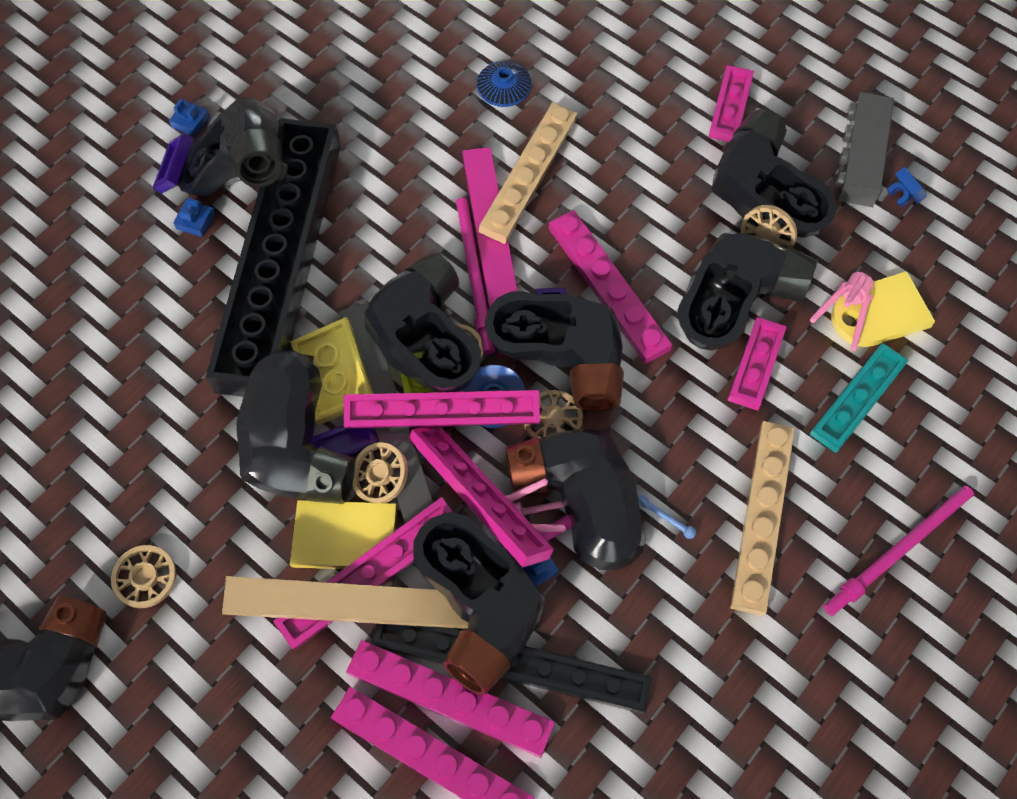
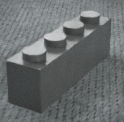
M859 92L856 102H850L846 119L851 121L850 125H846L842 140L847 142V146L842 148L839 165H843V171L839 170L835 183V188L840 189L838 201L868 207L874 206L882 186L894 98Z

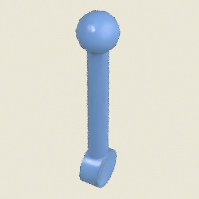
M639 494L637 496L641 507L648 508L681 530L687 539H693L696 536V529L694 527L685 526L652 504L644 495Z

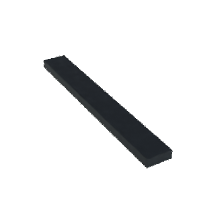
M377 624L371 644L385 650L443 664L462 630L445 627ZM524 646L522 651L510 663V669L501 677V679L641 714L645 713L652 678Z

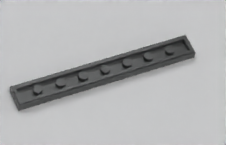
M368 303L338 311L340 319L347 317L351 322L374 394L397 393L387 360L365 329V310ZM409 427L375 428L379 442L397 447L407 461V480L403 490L397 496L406 524L433 504V500L416 448L409 440L411 434ZM391 452L387 460L389 464L397 457L394 452ZM400 467L393 469V477H400Z

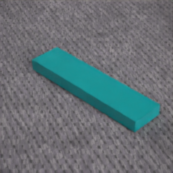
M881 343L813 428L810 435L837 453L909 360L884 343Z

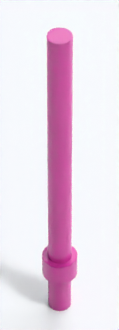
M459 198L456 200L476 312V319L474 320L475 330L481 337L484 355H492L495 353V348L489 340L485 328L488 310L468 201L466 198Z
M963 486L859 576L848 579L840 586L841 591L823 605L826 613L834 616L850 601L854 603L865 594V588L974 496L972 489L968 486Z

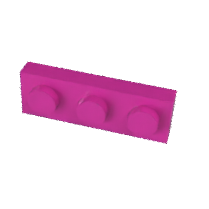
M726 66L708 135L709 138L727 142L732 139L733 133L742 122L754 74L753 70Z
M756 317L728 401L757 411L759 410L787 326Z

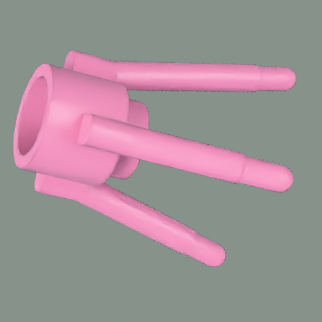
M854 272L849 280L842 282L838 290L810 318V322H816L842 295L845 299V307L861 303L851 344V350L855 351L861 337L868 306L873 299V296L870 294L874 287L873 279L865 273Z
M542 479L510 495H505L523 516L564 507L562 501L523 508L521 502H514L547 485V479ZM531 524L538 532H564L566 530L564 525Z

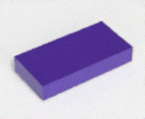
M186 133L170 141L153 184V189L161 194L177 186L193 138Z
M344 425L313 436L311 443L318 449L324 447L350 457H356L367 446L378 443L373 428H344Z

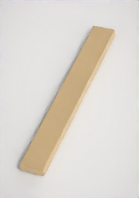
M226 576L222 614L462 629H467L469 625L452 609L446 597L434 589Z

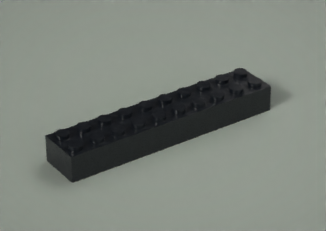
M279 118L284 131L282 162L287 165V172L282 180H276L270 185L259 187L206 374V378L216 394L244 397L250 374L258 361L277 350L290 349V341H292L341 148L336 124Z

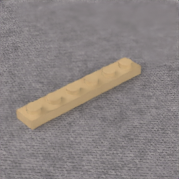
M554 102L551 103L479 225V233L506 244L576 122L578 113Z
M762 421L760 426L730 609L764 616L767 612L794 427Z

